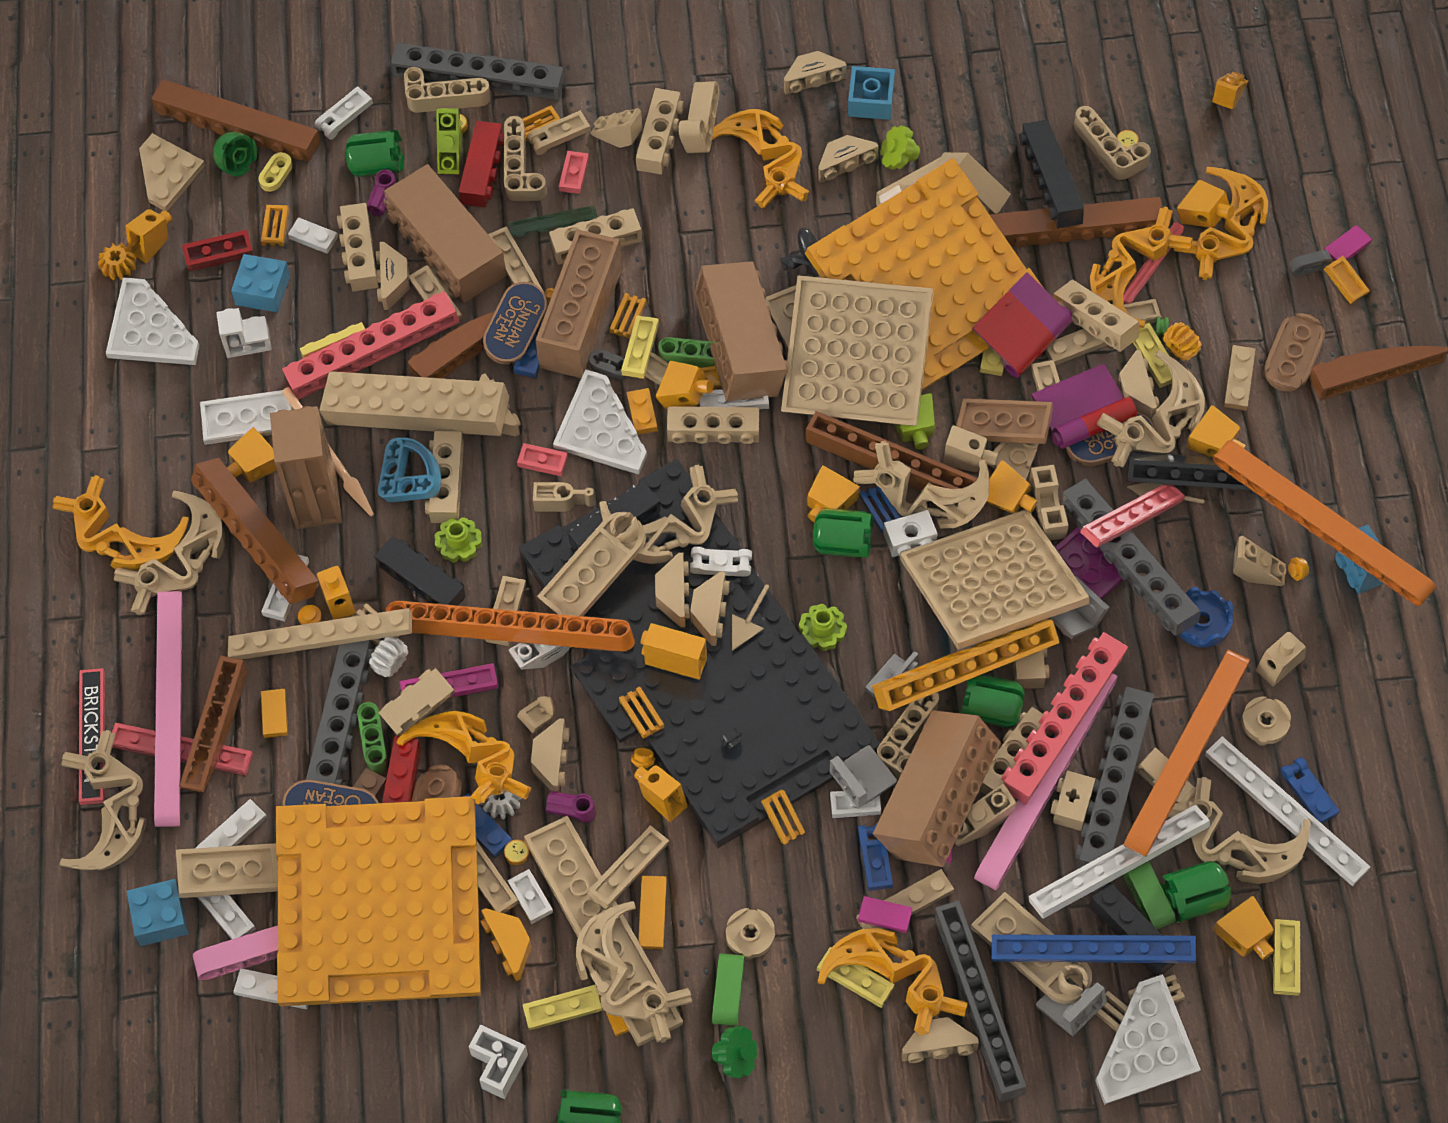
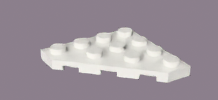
M123 278L106 349L107 358L196 365L199 351V343L196 338L188 332L184 324L170 311L166 303L151 289L145 279Z
M585 369L554 440L553 448L640 474L647 457L644 445L639 440L637 432L630 419H628L617 394L612 389L608 377Z
M1163 974L1139 982L1095 1080L1104 1105L1201 1071Z

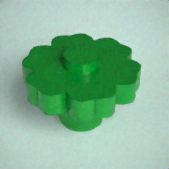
M745 1026L727 1028L721 1035V1040L712 1047L713 1060L720 1065H724V1074L730 1078L748 1077L754 1070V1060L757 1058L758 1052L757 1042L752 1040L751 1030Z

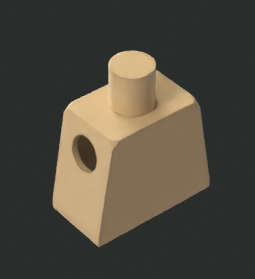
M952 425L946 442L943 464L956 469L979 472V460H986L988 465L995 466L998 453L986 450L987 439L985 437Z
M1291 632L1285 633L1266 650L1256 672L1274 687L1305 659V645ZM1275 664L1276 669L1272 668L1270 665Z

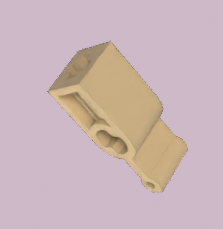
M534 482V511L565 512L571 510L574 505L594 506V489L573 490L570 484L564 482Z
M1155 747L1134 770L1154 787L1168 758ZM1187 781L1176 803L1188 805L1189 801L1195 797L1196 787Z

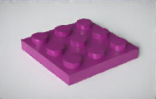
M1077 527L1055 549L1074 576L1078 577L1102 600L1123 579L1113 563L1110 564L1105 559L1103 551L1099 547H1095L1080 533L1081 530Z

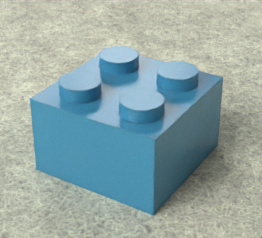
M852 66L848 117L891 120L895 69Z
M243 254L231 290L235 305L279 312L290 278L287 262Z
M1368 524L1358 528L1379 543ZM1337 551L1335 555L1336 563L1339 568H1343L1349 585L1355 588L1358 594L1383 584V582Z
M176 879L127 891L134 935L140 946L189 934L183 898H179Z

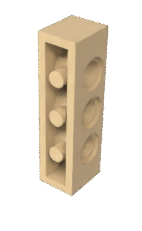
M655 88L636 155V168L638 171L662 175L664 166L668 167L670 159L668 151L673 149L675 139L673 133L674 131L677 132L679 127L678 114H682L684 108V101H681L680 92Z
M366 203L340 206L341 215L337 216L339 229L343 228V234H339L341 247L346 249V252H342L343 264L348 265V270L344 271L346 284H351L352 292L379 288Z
M634 208L621 210L608 216H600L590 221L578 222L575 225L557 228L549 232L550 243L558 265L564 264L577 229L620 239V248L642 242L641 227Z
M1073 279L1054 293V299L1061 306H1065L1071 311L1074 324L1081 326L1091 335L1098 337L1108 346L1115 348L1119 352L1139 338V321Z
M668 407V442H697L700 444L707 442H719L722 444L730 442H742L744 444L759 442V407ZM688 425H694V427H692V428H688V427H686V426H688ZM716 425L718 427L710 428L709 426ZM738 425V426H741V427H739V428H733L732 426Z
M434 431V440H430L429 449L437 459L441 476L447 475L448 477L441 479L440 490L437 495L430 498V500H426L425 513L429 514L431 523H443L450 518L458 521L464 451L462 431ZM440 496H447L444 499H439Z
M1031 707L1027 713L1023 712L1020 715L1014 731L1010 729L1003 738L1004 744L995 754L989 771L980 787V791L985 795L1004 783L1001 780L1003 774L999 775L994 770L1002 769L1006 771L1008 767L1011 769L1016 764L1014 761L1015 757L1009 755L1008 752H1018L1020 748L1026 749L1029 743L1026 742L1027 738H1024L1022 734H1030L1033 729L1038 731L1041 726L1038 722L1043 715L1041 712ZM1045 732L1049 738L1053 734L1052 732ZM1035 750L1032 752L1036 756L1039 751Z

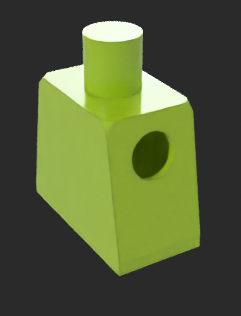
M931 393L921 395L917 426L894 424L903 442L914 441L916 449L928 447L929 442L927 438L934 436L935 421Z

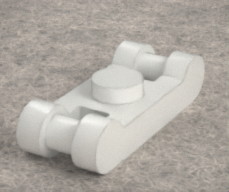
M693 547L691 549L693 562L690 563V572L694 574L716 575L720 571L725 572L727 576H749L751 574V566L749 565V561L752 560L751 550H714L702 547ZM702 559L709 560V564L702 563ZM733 561H740V564L738 566L733 565Z

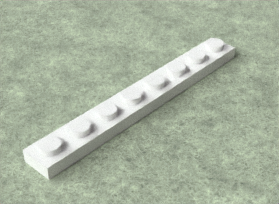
M1223 736L1206 751L1205 756L1296 837L1302 829L1303 820L1310 819L1307 847L1350 885L1354 886L1369 871L1370 866Z
M1194 805L1165 821L1147 857L1121 845L1029 896V902L1044 919L1209 828L1210 820L1197 805Z

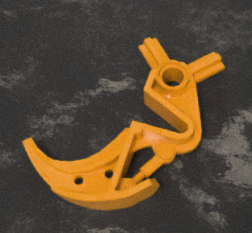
M749 109L732 114L717 124L713 130L712 140L722 135L740 137L747 141L758 155H762L763 161L776 159L763 167L767 187L755 199L760 208H765L776 195L790 194L801 202L803 200L806 201L810 191L795 183L802 158L801 147L796 143L789 142L786 136H782L779 133L783 128V124L778 117L767 111ZM763 129L770 131V134L777 140L775 144H769L764 141Z
M1206 168V174L1218 176L1229 185L1232 193L1230 206H1233L1235 211L1231 219L1224 218V228L1232 236L1209 227L1200 234L1198 241H1192L1190 251L1174 248L1176 252L1196 254L1197 259L1200 261L1199 277H1202V280L1212 278L1213 263L1217 260L1242 255L1252 249V237L1255 233L1254 227L1258 220V214H1260V225H1265L1268 211L1267 195L1262 186L1247 175L1228 169ZM1254 212L1248 225L1241 226L1240 220Z
M1168 207L1160 208L1156 224L1152 227L1121 233L1113 239L1112 250L1108 254L1109 258L1102 268L1101 274H1099L1101 265L1093 264L1090 274V284L1093 293L1107 302H1113L1112 305L1131 316L1124 307L1123 296L1127 285L1137 272L1135 261L1124 246L1139 252L1153 261L1166 255L1169 247L1190 251L1193 238L1172 235V231L1168 228L1173 210H1169ZM1114 262L1122 263V267L1105 276L1110 271ZM1133 317L1139 321V327H1145L1146 321Z
M97 475L91 477L87 492L76 499L60 496L54 497L53 509L74 514L79 547L86 552L97 551L100 555L113 557L114 559L111 561L110 566L115 570L122 568L138 572L141 565L152 559L164 563L174 554V548L182 541L189 522V517H182L180 524L171 534L156 538L140 536L124 527L120 528L117 523L96 534L110 517L106 506L100 499L105 479ZM110 543H123L130 555L123 556L120 552L109 548Z
M449 711L429 716L410 727L397 739V744L404 745L415 737L441 739L463 753L468 763L477 762L475 780L479 787L473 792L471 798L475 799V803L478 805L481 802L484 803L490 795H500L505 791L525 800L531 792V787L512 779L514 751L510 748V745L505 741H497L493 737L488 738L483 735L487 731L484 720L472 714ZM470 735L474 736V738L480 741L481 743L472 741Z
M879 928L855 931L839 940L830 949L822 964L818 983L825 984L826 978L832 970L844 965L868 967L887 977L891 983L922 971L908 988L906 1003L914 1013L918 1014L914 1031L918 1032L920 1036L929 1034L932 1018L939 1014L940 1011L965 1017L968 1002L943 996L944 992L935 961L926 954L916 956L911 950L903 951L895 947L899 941L895 932ZM882 948L901 958L902 962L893 963Z

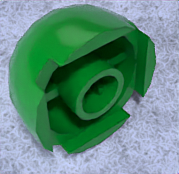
M236 131L228 132L220 136L215 142L213 158L216 165L223 172L234 177L242 176L251 169L248 166L252 161H256L257 146L253 139L243 133Z

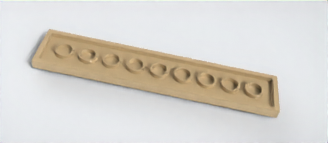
M568 816L524 836L528 849L577 937H579L585 924L594 915H598L618 905L614 901L605 909L587 895L588 890L599 880L601 874ZM622 914L614 923L612 942L619 957L627 966V978L613 1001H618L647 980L662 987V991L667 994ZM595 931V934H600V931ZM592 963L603 982L611 980V973ZM650 1002L647 1004L650 1008H657L660 1006L657 1002ZM676 1007L670 1008L669 1013L665 1017L669 1031L683 1025V1020ZM622 1017L638 1047L655 1039L651 1021Z

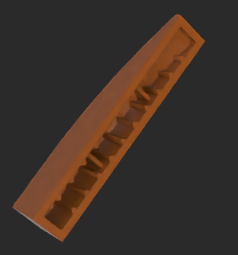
M495 311L458 327L439 340L431 342L422 352L414 354L407 362L410 374L413 377L444 379L484 350V333Z
M1393 347L1371 350L1350 356H1340L1333 361L1327 363L1320 362L1312 367L1309 380L1321 401L1444 363L1448 355V347Z
M224 656L219 658L179 785L180 788L204 793L229 733L248 673L245 663L241 659Z

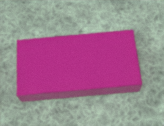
M1356 225L1325 247L1324 250L1329 251L1333 262L1342 256L1349 260L1371 244L1372 238Z
M864 896L858 922L907 933L912 907Z

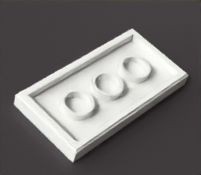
M283 390L200 402L204 444L239 440L252 427L262 436L272 435L270 413L283 409L293 410V408L283 395Z

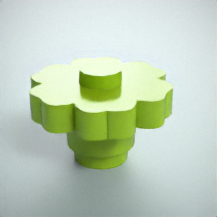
M902 125L899 127L894 126L887 132L880 151L881 156H883L882 164L886 168L892 170L896 168L902 169L908 162H914L918 158L920 148L912 139L913 131L908 127Z
M464 517L458 521L453 518L448 519L440 525L441 531L435 533L436 550L441 551L443 559L449 560L452 563L457 562L459 559L463 562L469 561L470 558H474L477 555L476 549L482 546L481 531L476 529L474 521Z
M819 604L811 606L809 613L801 615L799 631L804 635L812 648L818 646L821 651H827L828 649H834L837 642H842L845 639L847 625L843 622L844 614L836 607L827 608L826 605Z

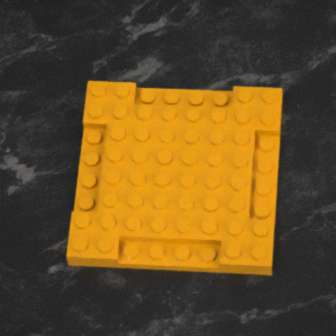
M954 157L850 224L843 225L809 246L805 251V255L821 278L934 289L922 391L991 348L972 327L1026 272L1040 284L1030 268L1026 269L977 198L979 193Z
M469 796L430 798L419 802L326 806V804L276 806V855L278 857L277 986L278 1004L280 1007L481 996L475 799Z

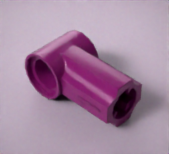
M381 170L375 176L376 183L367 202V209L373 215H384L387 210L384 204L386 200L384 190L396 184L394 174L390 170Z
M554 791L548 794L547 813L576 818L581 823H589L596 816L594 802L587 794L576 796ZM582 806H589L586 811H579Z

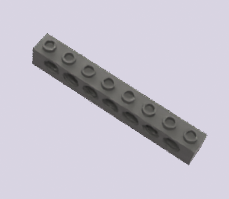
M397 43L391 60L393 76L404 78V73L408 68L418 67L423 71L425 81L442 82L483 78L488 81L491 91L552 100L560 99L565 80L563 67L557 65L519 61L512 58H498L491 55H478L471 52H457L430 46H416L409 43Z
M1086 478L1063 492L1062 505H1064L1065 512L1074 517L1080 530H1082L1083 526L1113 511ZM1131 530L1112 539L1118 542L1109 541L1099 546L1103 551L1105 559L1110 564L1113 563L1121 578L1127 580L1132 585L1134 593L1145 600L1150 612L1157 614L1167 631H1171L1176 637L1199 623L1200 610Z
M370 640L339 645L306 780L343 785V779L341 778L343 771L346 772L348 768V749L351 750L354 743L353 728H357L359 723L357 710L364 702V692L362 691L364 684L367 685L369 682V661L372 657L371 654L375 651L371 647ZM354 662L359 663L356 667H349ZM347 684H354V686L349 689L344 688ZM343 705L349 706L345 710H339V708ZM336 727H344L339 732L333 731ZM333 748L338 749V751L334 754L328 753V751ZM327 770L333 771L329 776L322 775Z
M1126 687L1124 695L1119 694L1116 708L1120 709L1119 715H1113L1110 729L1114 730L1113 737H1107L1104 750L1109 751L1107 759L1103 757L1101 759L1099 772L1103 773L1101 780L1096 779L1093 793L1097 794L1095 802L1090 801L1087 815L1091 816L1090 823L1084 822L1081 837L1085 838L1084 845H1078L1075 859L1079 860L1078 869L1114 849L1154 697L1153 693ZM1133 713L1136 715V718H1129L1126 714ZM1127 734L1131 739H1123L1120 735ZM1114 756H1123L1125 760L1118 761L1114 758ZM1116 777L1119 779V782H1111L1108 778ZM1109 798L1114 803L1106 804L1103 802V799ZM1104 820L1108 825L1100 826L1096 821ZM1098 842L1102 847L1094 848L1090 843Z
M960 901L938 906L935 908L934 919L963 1000L968 1002L966 1009L978 1038L998 1099L1001 1103L1024 1096L1026 1084Z

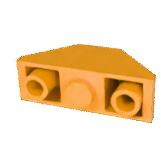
M1237 72L1228 73L1219 78L1215 86L1212 102L1234 109L1247 86L1248 80L1243 79L1244 75Z
M487 908L481 910L483 919L480 920L486 934L491 932L494 938L491 944L496 954L501 953L505 959L502 962L505 972L508 976L512 974L515 981L520 980L532 948L530 938L520 919Z

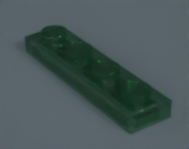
M591 205L508 222L511 235L515 234L516 237L528 235V231L546 232L553 226L565 228L571 226L573 222L590 221L593 218H597L595 206Z

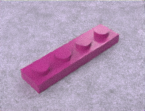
M494 663L440 673L455 690L451 697L498 688ZM419 678L400 681L401 692L407 686H413L420 681Z

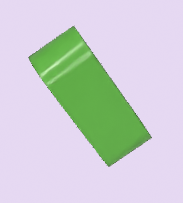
M671 337L664 338L658 345L659 357L668 363L669 361H675L699 368L715 366V358L710 357L712 355L710 343L715 342Z
M366 702L360 705L357 710L363 753L368 769L380 775L389 767L382 719L378 713V707L372 702ZM369 714L375 715L371 719H364ZM371 736H378L374 741L368 740ZM376 757L382 758L377 763L371 762Z
M1149 861L1123 874L1141 914L1157 930L1176 922L1173 909Z
M719 954L712 1024L738 1025L745 956Z

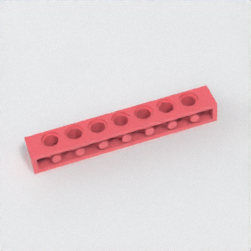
M444 291L440 294L432 295L421 303L413 304L410 308L400 313H394L379 323H373L360 332L352 333L349 337L339 342L331 343L328 347L309 354L308 357L292 362L287 367L282 368L293 393L299 400L324 388L329 371L358 372L460 323L450 299Z
M1105 632L1102 633L1099 639L1094 637L1088 647L1090 653L1087 657L1083 655L1076 665L1078 671L1075 675L1070 674L1063 685L1066 689L1062 694L1060 692L1056 694L1051 703L1054 707L1050 712H1044L1038 722L1041 724L1038 731L1032 730L1026 740L1029 743L1025 750L1020 748L1014 758L1016 764L1012 769L1008 767L1001 777L1011 795L1025 805L1125 656L1128 646ZM1095 658H1101L1105 663L1100 664L1095 661ZM1088 676L1093 682H1086L1082 677ZM1070 695H1077L1081 700L1075 701ZM1058 713L1066 714L1069 719H1061ZM1045 732L1054 733L1056 738H1049ZM1038 750L1042 752L1044 756L1037 757L1033 754L1032 751ZM1020 770H1028L1031 776H1024Z

